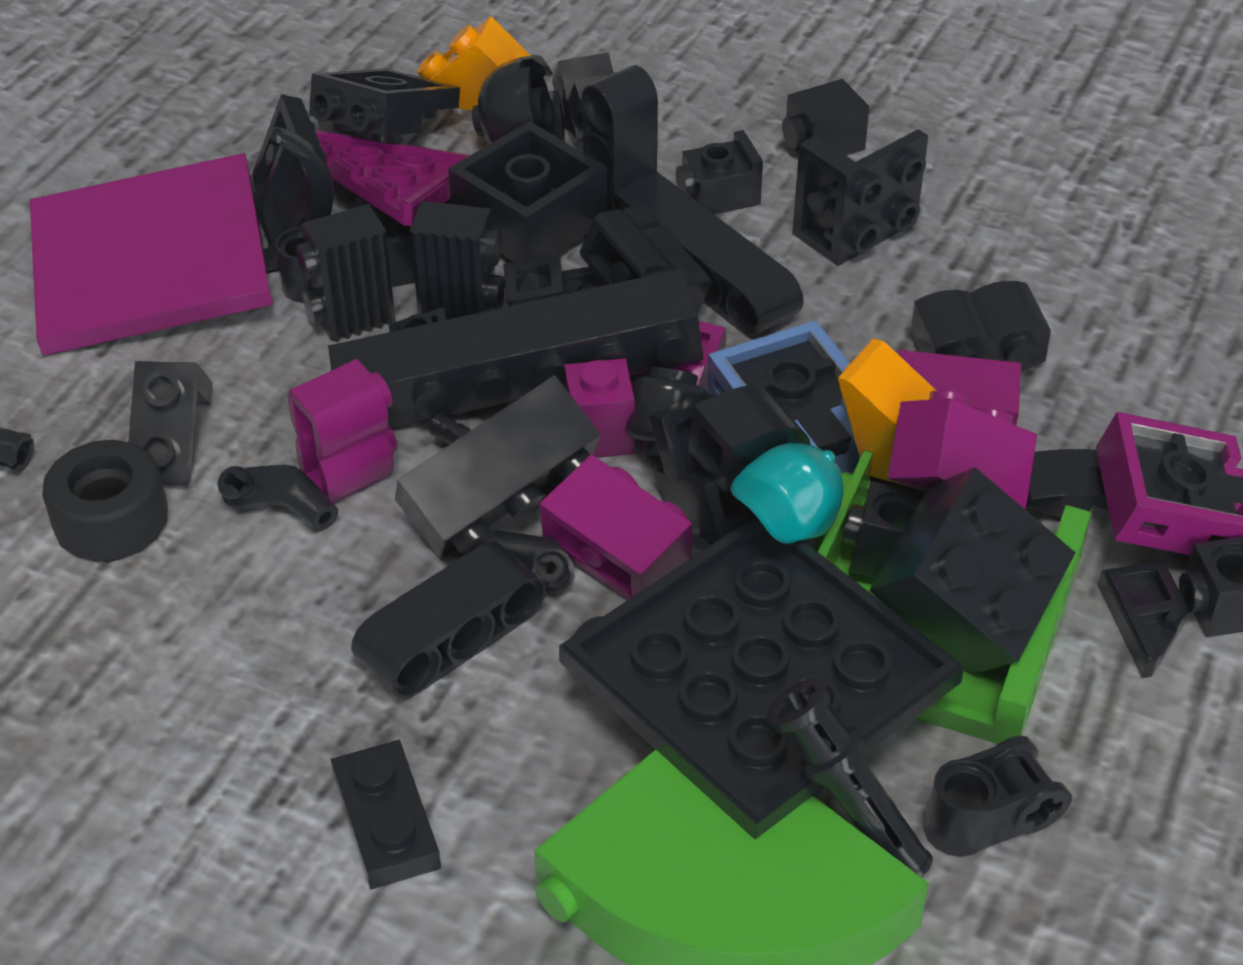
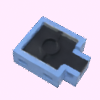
M816 320L708 354L707 391L710 394L717 396L741 386H759L764 388L808 435L812 446L834 453L835 463L838 465L841 474L856 469L860 456L838 381V377L844 372L850 362Z

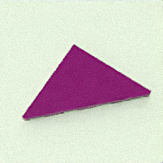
M316 130L322 150L327 154L332 178L406 226H412L421 201L444 203L450 199L448 168L470 156L468 154L400 143L374 142L367 138Z

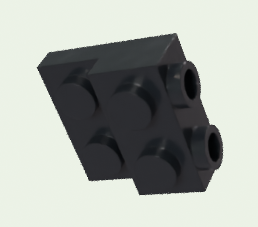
M388 68L312 73L309 115L318 121H330V128L332 130L341 132L366 131L367 139L370 141L396 143L399 140V135L421 133L422 118H436L437 110L459 108L460 87Z

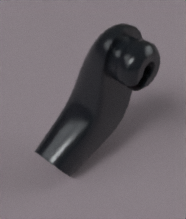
M285 464L246 468L230 466L218 478L217 487L222 495V499L234 509L287 508L298 514L316 531H323L330 527L338 516V508L309 476L295 466Z

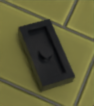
M400 739L330 759L335 783L370 890L441 869L440 852Z

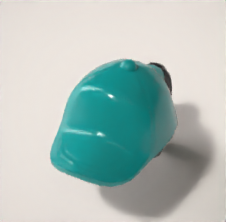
M785 443L771 448L748 464L732 482L731 492L757 516L773 538L779 542L789 544L802 540L808 542L812 538L824 535L831 528L842 504L844 486L842 474L835 463L833 452L829 450L823 451L818 447L803 443Z

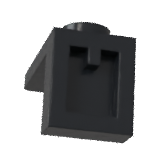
M135 361L128 442L138 445L152 455L159 467L163 485L186 486L191 481L196 405H211L213 384L196 362Z

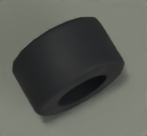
M119 440L92 441L78 446L57 459L44 477L42 496L53 532L60 546L78 558L99 562L120 560L142 551L155 541L167 523L168 504L159 467L149 452L134 443Z

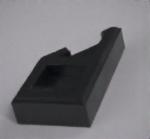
M1165 561L1101 570L1098 587L1141 677H1152L1185 625L1189 608Z

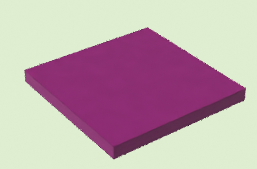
M245 153L30 199L36 339L43 356L273 305L250 168Z

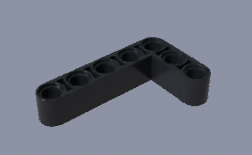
M631 65L587 85L582 93L583 153L607 166L608 211L620 209L623 212L627 207L645 204L658 218L659 223L671 231L673 237L694 261L703 267L708 277L712 280V286L703 303L742 334L748 337H755L801 311L804 304L803 293L800 284L788 269L657 172L658 96L650 75L642 67Z

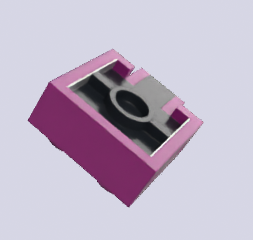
M1116 412L1096 445L1111 525L1116 541L1191 555L1194 543L1243 537V469L1236 468L1242 459L1236 436Z

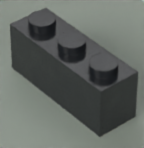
M554 375L400 477L397 481L395 501L440 560L456 549L461 555H465L482 544L492 534L489 526L508 513L513 519H517L533 509L544 498L541 492L543 489L559 478L563 482L591 454L593 455L601 433Z

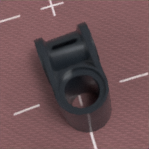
M1011 737L1000 742L995 747L962 759L951 760L939 768L934 777L924 818V832L928 841L937 850L947 855L958 857L974 855L982 849L1021 834H1031L1049 827L1067 811L1072 802V794L1062 782L1052 781L1037 761L1038 749L1029 737Z

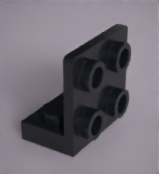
M917 129L856 162L818 136L800 143L792 234L833 264L840 266L852 258L868 252L874 246L893 235L908 230L916 223L920 213L919 204L923 174L926 168L925 159L928 135Z

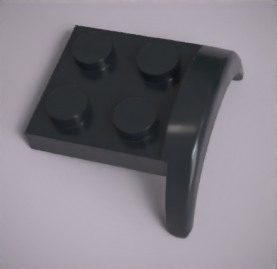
M284 94L280 95L251 175L257 213L269 247L264 249L268 272L279 269L276 253V240L279 235L288 229L301 226V223L331 215L334 201V183L328 166V158L326 152L322 150L316 135L315 124L311 122L302 98Z

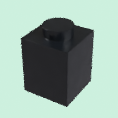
M844 79L788 94L786 118L782 122L784 139L787 145L798 153L799 144L814 136H818L845 155L863 151L866 147L870 106Z

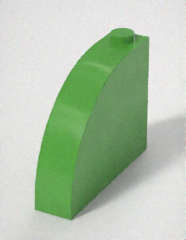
M656 749L534 850L537 884L535 891L544 909L559 922L564 923L569 920L591 940L628 965H872L895 950L921 926L929 883L814 796L757 839H754Z

